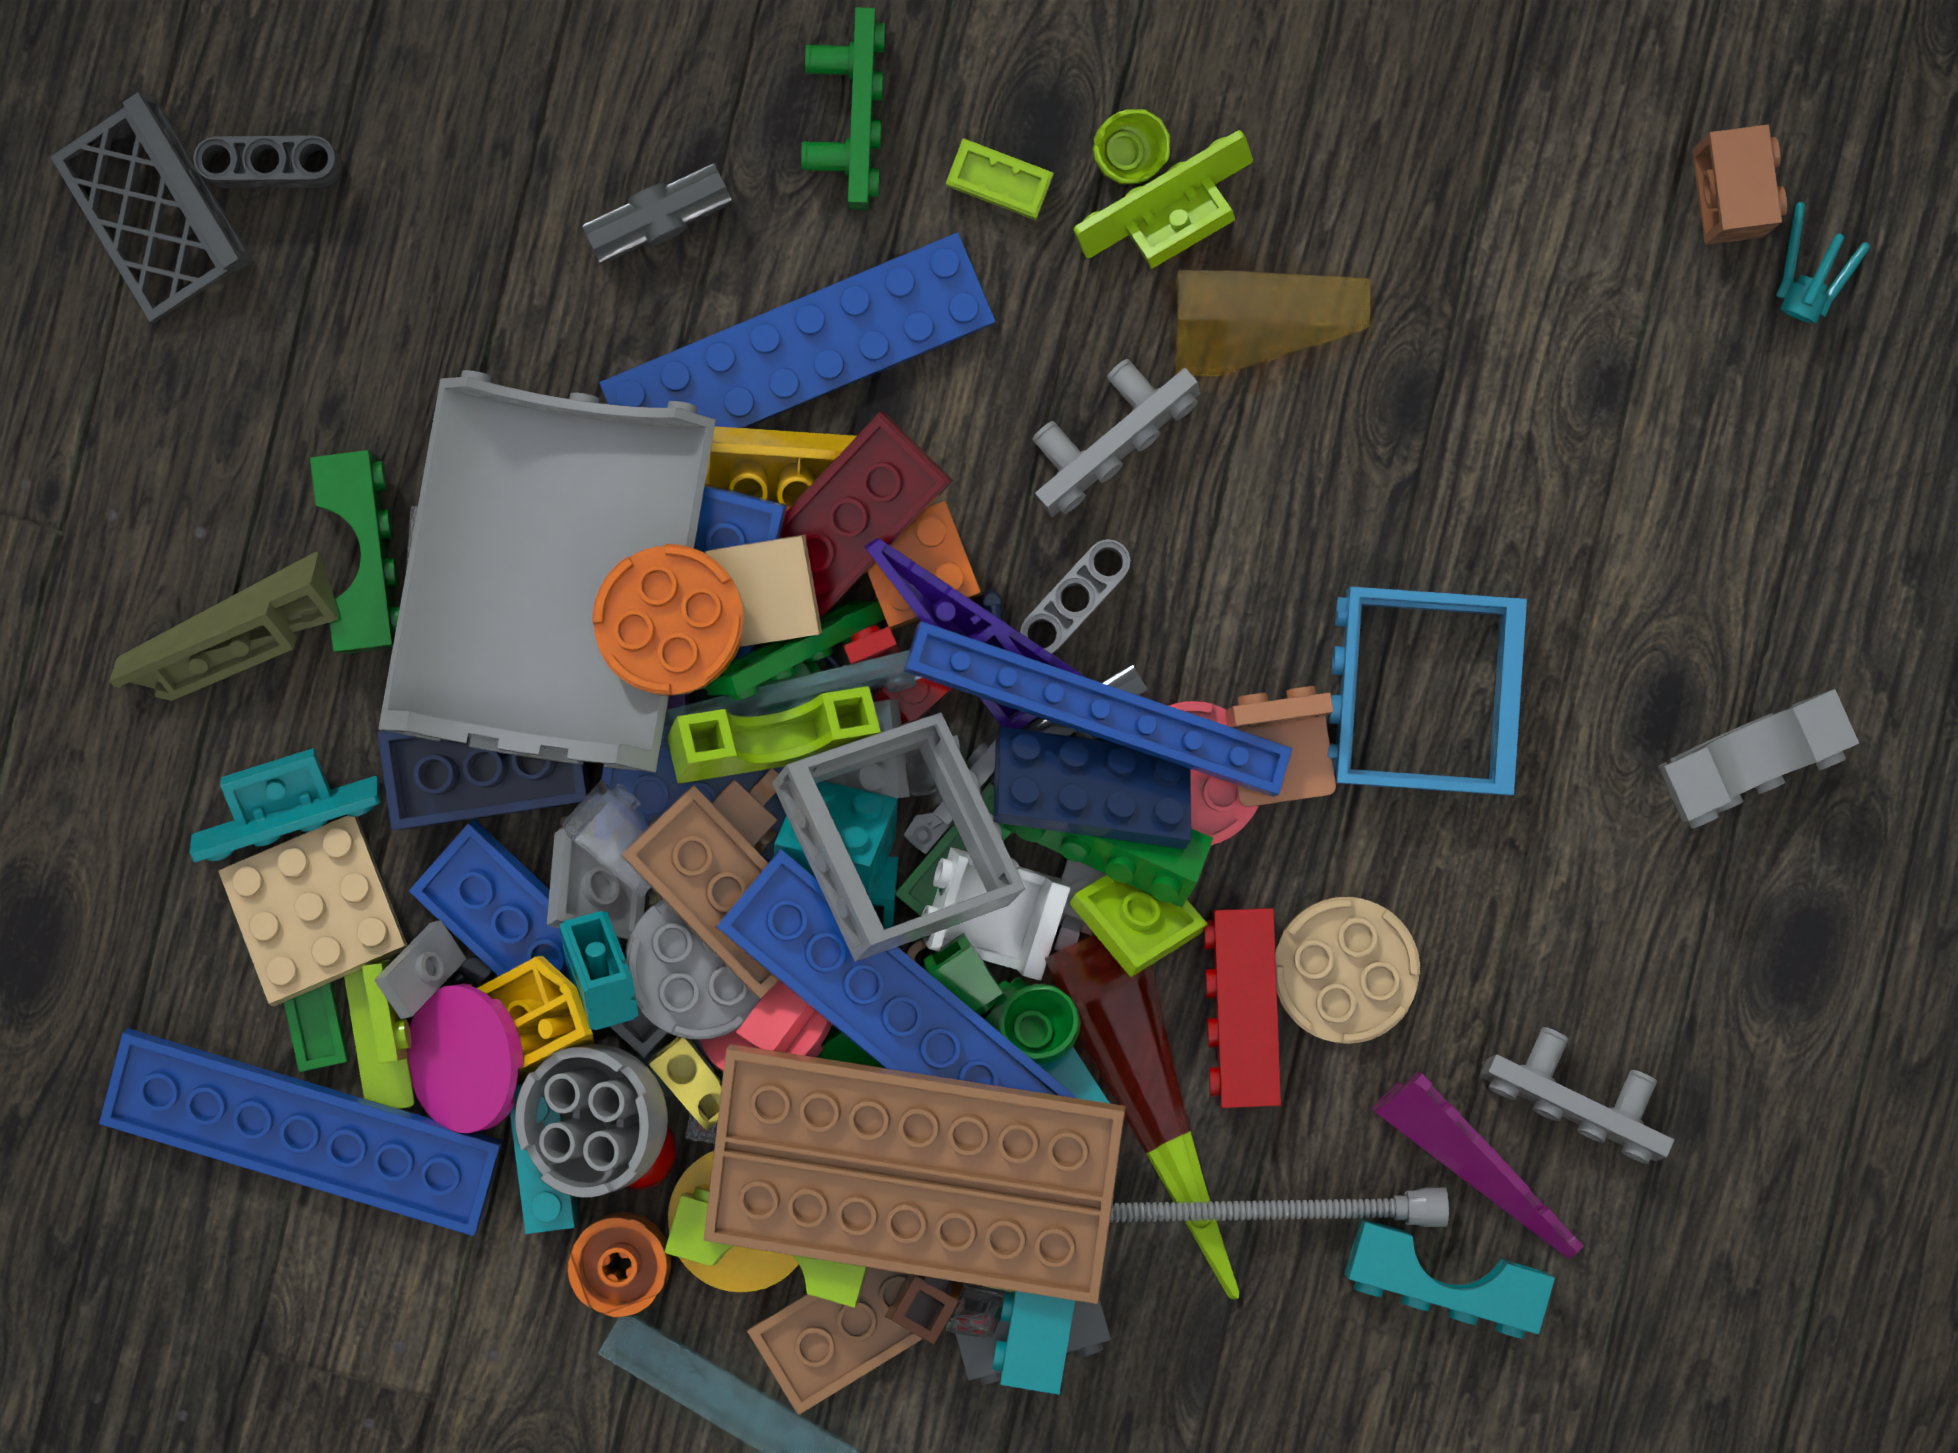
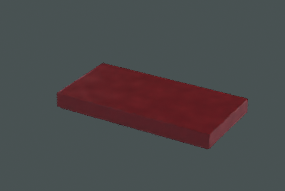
M884 411L879 412L785 514L780 538L805 535L820 621L876 563L864 546L877 538L892 546L954 481Z

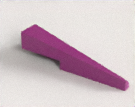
M1417 1071L1404 1085L1397 1082L1370 1108L1568 1259L1584 1247L1557 1219L1558 1217L1529 1190V1186L1484 1138L1471 1127L1454 1106L1444 1099L1422 1073Z

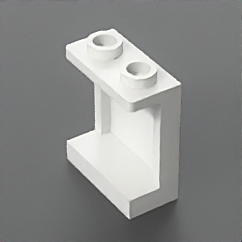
M951 847L947 859H940L933 881L934 887H938L932 906L926 905L922 916L987 893L968 852ZM1019 867L1017 872L1024 884L1025 890L1009 906L922 937V940L929 949L939 952L941 947L962 933H965L982 960L1017 969L1022 976L1041 981L1070 887L1061 878Z

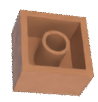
M1769 124L1709 132L1692 149L1705 245L1763 238L1781 224V216L1787 214L1786 192L1783 186H1777L1775 167L1780 166L1781 160L1778 139L1770 137Z

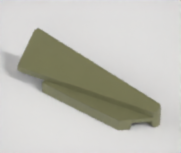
M314 552L120 655L115 661L109 682L117 688H121L129 682L154 688L155 697L173 701L293 650L297 638L293 632L338 620L339 611L321 556L318 552Z

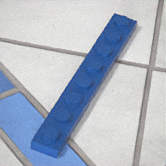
M922 621L917 625L903 670L927 680L1272 797L1280 793L1292 751L1291 747Z

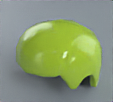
M1127 109L1117 112L1106 119L1097 130L1093 139L1094 161L1104 176L1120 185L1140 184L1151 179L1167 163L1170 156V134L1159 117L1145 109Z

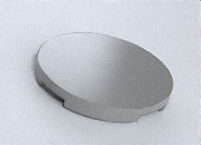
M663 900L650 907L634 926L626 945L624 957L633 978L637 1008L646 1019L669 1034L688 1039L720 1037L741 1027L761 999H758Z

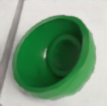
M1045 984L1026 986L1013 994L1004 1005L999 1021L1000 1033L1037 1064L1050 1063L1066 1055L1074 1045L1081 1026L1079 1010L1073 999L1060 988Z

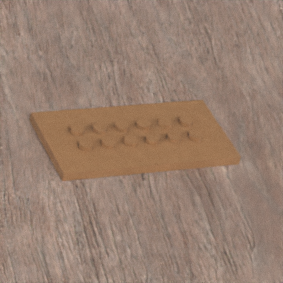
M730 1044L726 1049L703 1241L1098 1304L1126 1106Z

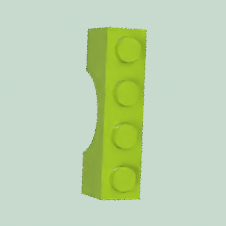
M866 686L822 693L803 705L770 715L742 717L732 715L726 709L677 716L667 735V741L677 783L680 784L784 767L787 764L881 733L870 688Z
M696 1187L694 1195L685 1193L680 1196L664 1253L712 1267L734 1245L703 1241L709 1199L708 1189ZM792 1255L803 1271L808 1295L853 1308L859 1304L869 1267Z

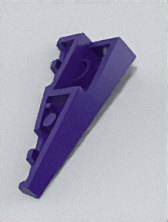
M877 538L864 546L920 621L1085 677L881 539ZM979 697L1000 726L1022 729L1036 718V716Z

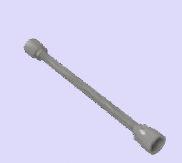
M1444 1187L1405 1191L1404 1196H1394L1389 1201L1387 1198H1384L1383 1201L1378 1198L1377 1201L1375 1199H1371V1201L1369 1199L1364 1201L1363 1199L1358 1201L1352 1199V1202L1350 1199H1346V1201L1344 1199H1340V1201L1334 1199L1333 1202L1331 1199H1328L1327 1202L1325 1199H1322L1321 1202L1316 1199L1314 1202L1313 1200L1308 1202L1307 1200H1302V1202L1300 1200H1296V1202L1294 1200H1290V1202L1284 1200L1283 1203L1281 1200H1278L1277 1203L1275 1200H1272L1271 1203L1268 1200H1265L1264 1203L1262 1200H1259L1258 1203L1255 1200L1252 1203L1250 1201H1246V1203L1244 1201L1239 1203L1234 1201L1233 1204L1231 1201H1228L1227 1204L1225 1201H1221V1204L1219 1201H1215L1214 1204L1212 1201H1209L1208 1204L1206 1201H1203L1202 1204L1199 1201L1196 1204L1193 1201L1189 1204L1188 1202L1183 1204L1181 1202H1177V1204L1175 1202H1171V1204L1165 1202L1164 1205L1162 1202H1159L1158 1205L1156 1202H1153L1152 1205L1150 1202H1146L1145 1205L1143 1202H1140L1139 1205L1137 1202H1134L1133 1205L1131 1203H1127V1205L1125 1203L1120 1205L1115 1203L1114 1205L1112 1204L1110 1223L1113 1220L1116 1223L1119 1220L1121 1222L1126 1220L1128 1222H1132V1220L1138 1222V1219L1140 1222H1144L1145 1219L1147 1222H1150L1151 1219L1153 1222H1156L1157 1219L1159 1222H1162L1164 1219L1166 1222H1169L1170 1219L1172 1222H1175L1176 1219L1178 1221H1182V1219L1184 1221H1188V1219L1190 1221L1195 1219L1200 1221L1201 1218L1203 1221H1207V1218L1209 1221H1213L1214 1218L1216 1221H1219L1220 1218L1222 1221H1225L1226 1218L1229 1221L1232 1218L1237 1221L1239 1218L1240 1220L1245 1218L1247 1220H1251V1218L1253 1220H1257V1218L1263 1220L1264 1217L1266 1220H1269L1270 1217L1272 1220H1275L1276 1217L1278 1220H1282V1218L1288 1220L1289 1217L1291 1220H1294L1295 1217L1299 1220L1301 1217L1303 1219L1308 1217L1313 1219L1314 1216L1316 1219H1319L1320 1216L1322 1219H1326V1216L1328 1219H1332V1217L1338 1219L1339 1216L1341 1219H1344L1345 1216L1347 1219H1350L1351 1216L1354 1219L1357 1217L1363 1218L1364 1216L1365 1218L1370 1216L1372 1218H1376V1216L1378 1218H1382V1216L1388 1218L1390 1216L1394 1220H1405L1406 1225L1447 1227L1449 1201L1447 1189Z

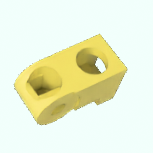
M677 1036L650 1057L649 1065L698 1123L706 1130H709L718 1123L722 1081L697 1049V1045L693 1040Z

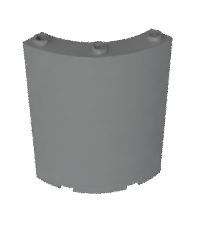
M463 370L461 377L440 379L378 729L438 742L440 739L466 744L467 737H469L468 747L579 765H583L584 761L603 763L604 767L612 769L656 772L669 696L654 695L636 689L609 668L600 653L595 638L594 624L592 623L594 602L606 576L627 556L630 557L642 550L664 546L665 544H677L694 548L716 419L697 414L698 407L690 403L669 401L667 408H647L600 404L598 397L584 393H570L569 399L490 383V375L477 371Z

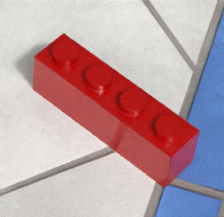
M1274 909L1212 910V920H1205L1207 925L1203 930L1204 949H1213L1214 969H1205L1206 999L1215 998L1216 1018H1207L1208 1048L1217 1047V1067H1209L1210 1097L1218 1096L1221 1108L1281 1106Z

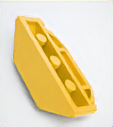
M543 956L534 957L477 988L491 999H499L509 1012L517 1028L523 1053V1067L518 1068L517 1082L525 1080L529 1073L535 1072L546 1059L554 1055V1052L571 1047L594 1044L593 1033L589 1027L577 987Z

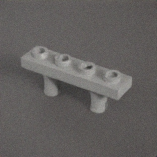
M1125 359L1109 372L1107 378L1132 406L1133 410L1086 451L1080 452L1054 421L1047 423L1034 435L1033 441L1058 470L1056 476L1035 492L1040 505L1051 517H1054L1060 511L1063 514H1067L1076 508L1086 496L1083 491L1097 480L1103 483L1112 478L1122 468L1123 463L1121 460L1135 448L1140 452L1149 447L1159 437L1161 432L1158 429L1172 417L1175 420H1180L1197 405L1198 400L1196 397L1200 395L1198 381L1186 368L1181 370L1161 388L1155 389L1129 359Z
M1546 1027L1541 1029L1526 1065H1518L1497 1054L1486 1059L1479 1077L1491 1082L1488 1088L1492 1092L1510 1100H1516L1518 1095L1535 1103L1533 1110L1541 1116L1554 1121H1560L1561 1117H1564L1579 1124L1577 1131L1583 1136L1604 1143L1605 1139L1608 1138L1622 1145L1623 1149L1621 1152L1635 1161L1649 1164L1650 1159L1657 1161L1667 1158L1674 1139L1645 1126L1641 1120L1657 1084V1080L1637 1070H1630L1614 1108H1608L1556 1083V1080L1552 1078L1569 1038Z

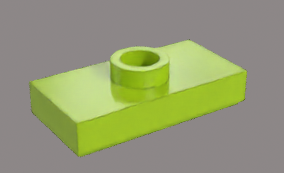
M963 138L945 184L946 187L1036 221L1054 173Z

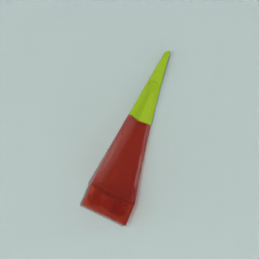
M1095 934L1045 957L1057 987L1073 999L1079 1010L1081 1020L1079 1037L1117 1104L1126 1106L1125 1118L1172 1200L1176 1204L1177 1202L1182 1204L1188 1202L1189 1204L1191 1201L1195 1204L1197 1201L1201 1204L1203 1201H1206L1208 1204L1210 1198L1179 1089L1153 965L1130 977ZM1202 1218L1200 1221L1196 1219L1190 1221L1188 1219V1221H1185L1227 1296L1232 1300L1238 1299L1239 1290L1215 1218L1213 1221H1209L1208 1218L1207 1221H1203Z

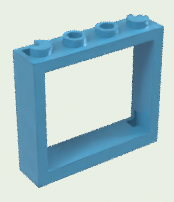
M1349 587L1346 589V597H1338L1336 603L1335 626L1343 627L1342 646H1334L1332 675H1340L1339 695L1331 694L1333 712L1329 714V724H1337L1336 744L1330 743V747H1328V758H1332L1336 784L1514 795L1527 599L1365 587ZM1362 605L1500 615L1489 779L1351 769Z

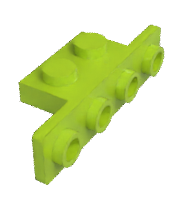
M1238 130L1227 137L1217 139L1204 151L1187 161L1176 163L1163 175L1144 186L1132 189L1124 198L1107 208L1088 215L1083 222L1076 225L1073 229L1086 258H1091L1125 237L1130 236L1151 269L1235 221L1233 210L1215 184L1253 162L1247 138L1243 132Z
M391 956L375 964L362 966L361 970L344 976L364 1099L401 1109L411 1107L416 1103L407 1056V1048H411L410 1028L407 1019H400L375 982L376 977L393 961Z

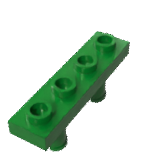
M855 7L854 41H850V46L806 44L805 49L806 74L849 75V80H853L850 138H846V143L802 141L801 150L802 170L845 172V177H849L848 204L850 210L869 211L870 197H879L880 168H871V149H881L882 122L881 120L873 119V100L882 101L883 71H875V52H884L885 23H876L875 8Z

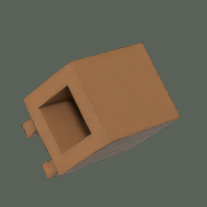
M773 768L769 769L749 792L733 779L712 801V805L758 853L778 834L771 828L777 819L763 807L776 793L772 782L779 773Z

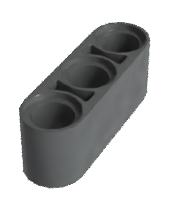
M313 135L214 136L200 142L193 156L194 166L199 174L208 182L220 188H321L336 182L343 168L342 159L337 150L327 140ZM316 151L327 152L328 163L325 168L320 172H308L306 168L308 157ZM219 152H229L231 160L228 168L222 173H211L209 164L212 157ZM266 152H278L280 159L276 169L269 173L259 172L258 160Z

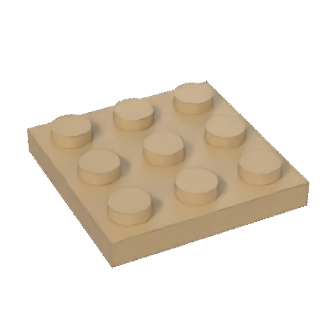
M358 816L342 817L316 830L309 831L218 870L268 1004L273 1007L361 970L362 966L372 965L396 955L408 946Z

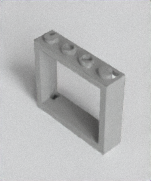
M942 713L787 764L772 782L855 962L1007 907L1025 890L1024 884L1017 872L1020 866L1010 857L1002 840L1001 827L999 823L993 822L994 816L989 813L981 797L978 778L968 769L960 753L957 735L952 736ZM919 748L987 893L884 930L816 783Z

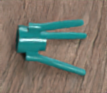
M1798 202L1795 206L1794 218L1792 220L1783 280L1776 296L1784 300L1780 308L1783 313L1815 325L1820 316L1826 317L1832 301L1861 263V260L1870 249V245L1864 242L1859 246L1826 291L1828 286L1824 284V281L1844 241L1842 234H1836L1814 278L1800 275L1797 283L1793 282L1805 212V204Z

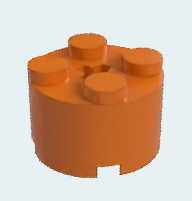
M617 1212L600 1217L579 1235L572 1247L568 1262V1277L574 1293L586 1306L604 1315L625 1317L642 1311L656 1299L668 1281L671 1271V1255L664 1253L667 1239L662 1231L643 1215ZM615 1253H619L621 1258H629L631 1261V1265L626 1269V1275L624 1276L619 1269L611 1270L609 1267V1263L615 1258Z

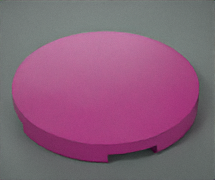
M459 984L437 989L414 1014L410 1024L411 1048H407V1056L413 1089L429 1116L451 1131L472 1133L490 1129L502 1122L515 1105L513 1096L517 1083L518 1068L523 1067L522 1046L517 1028L509 1012L499 999H491L487 994L473 987L472 984Z

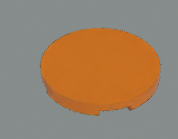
M665 544L664 546L648 548L630 557L627 556L620 561L601 584L594 602L592 617L596 642L609 668L634 688L661 696L691 693L717 679L728 668L738 652L743 638L745 622L744 607L740 593L726 570L707 554L697 549L677 544Z

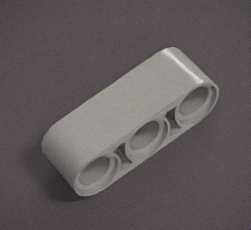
M1109 539L1099 541L1093 545L1029 614L1021 626L1020 633L1028 638L1027 633L1031 625L1040 621L1049 623L1055 630L1056 638L1052 645L1044 649L1051 654L1057 652L1124 579L1131 561L1129 552L1124 545L1116 540ZM1110 550L1117 553L1122 563L1121 569L1117 574L1104 576L1098 573L1094 566V558L1099 552ZM1070 586L1083 588L1089 598L1087 607L1079 612H1070L1065 609L1060 599L1063 590Z

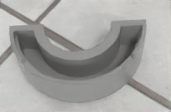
M1833 689L1795 703L1791 708L1758 718L1671 758V763L1669 764L1666 762L1660 764L1658 769L1681 821H1688L1691 828H1696L1719 817L1718 813L1743 803L1744 801L1740 794L1754 787L1757 793L1761 794L1786 783L1782 775L1814 763H1816L1818 770H1822L1844 761L1846 756L1843 751L1859 744V741L1836 690Z

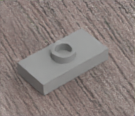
M441 920L435 921L425 927L376 977L375 982L400 1019L412 1017L467 958Z

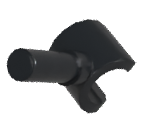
M474 955L466 960L458 971L440 988L463 984L466 979L478 988L486 982L493 974V971L477 955Z

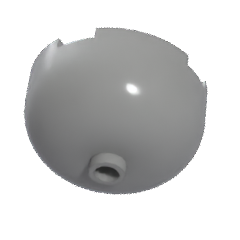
M586 1044L554 1052V1055L546 1059L535 1072L528 1074L521 1087L515 1116L516 1132L521 1150L527 1149L533 1163L543 1174L541 1179L545 1183L567 1195L595 1197L633 1184L653 1166L660 1155L666 1139L668 1126L667 1106L657 1079L642 1061L617 1047L603 1044ZM541 1096L545 1098L552 1110L562 1114V1121L551 1123L545 1128L544 1120L537 1123V1108Z

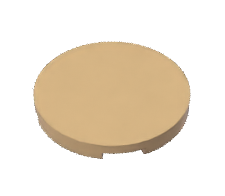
M1335 897L1312 904L1290 921L1280 936L1275 949L1276 988L1281 1005L1298 1026L1323 1040L1350 1044L1379 1037L1392 1029L1405 1016L1416 994L1420 974V961L1415 942L1406 926L1396 915L1369 900L1355 897Z

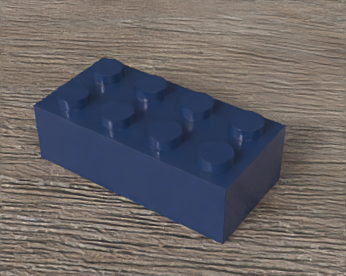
M388 731L377 732L391 830H406L593 802L588 764L584 761L583 765L470 748L468 747L469 737H467V743L465 744L440 739L439 742Z

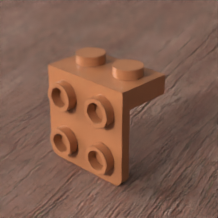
M1307 686L1286 690L1287 699L1268 701L1267 693L1250 694L1238 697L1239 705L1225 711L1227 726L1292 748L1279 795L1272 797L1236 784L1238 799L1243 806L1252 807L1328 796L1335 791L1336 782L1332 758H1328L1330 743L1325 717L1333 712L1331 693L1317 694L1315 686Z

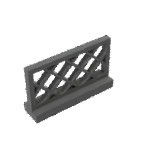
M137 92L122 102L124 108L71 142L50 158L149 322L155 323L232 271L240 272L255 261L205 178L195 168L193 158L156 97ZM127 121L136 135L132 156L110 151L114 130ZM101 140L100 148L92 147L93 144ZM144 149L151 160L142 158ZM84 150L99 153L93 182L79 179L69 163V160ZM109 156L131 161L125 189L103 184ZM141 163L155 166L161 176L157 197L135 192ZM83 185L91 187L90 196ZM101 190L123 194L118 223L104 220L99 213L98 205ZM168 191L171 192L175 201L167 200ZM134 197L156 202L150 231L128 226ZM165 205L180 208L186 217L182 238L160 233ZM108 226L116 228L115 237L111 233ZM126 231L148 236L143 264L128 261L123 253ZM193 232H195L200 242L192 241ZM158 238L180 243L175 272L153 267ZM190 246L205 249L215 265V268L200 278L185 274ZM133 268L141 269L140 279ZM151 272L173 277L169 298L157 306L147 292ZM183 280L192 282L182 289Z

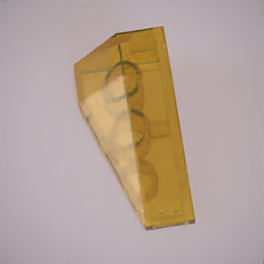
M1178 270L1175 279V375L1186 368L1192 376H1224L1264 361H1270L1285 354L1316 346L1370 327L1369 278L1243 271Z

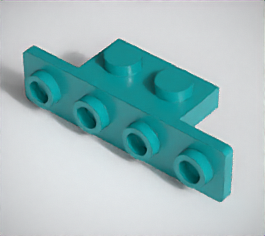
M314 748L221 777L220 786L234 820L192 834L190 844L191 858L193 862L204 859L218 861L231 855L234 850L252 844L255 846H265L278 840L281 835L299 829L304 832L313 831L322 827L328 820L346 814L350 817L363 815L380 803L381 785L378 777L372 776L330 789Z

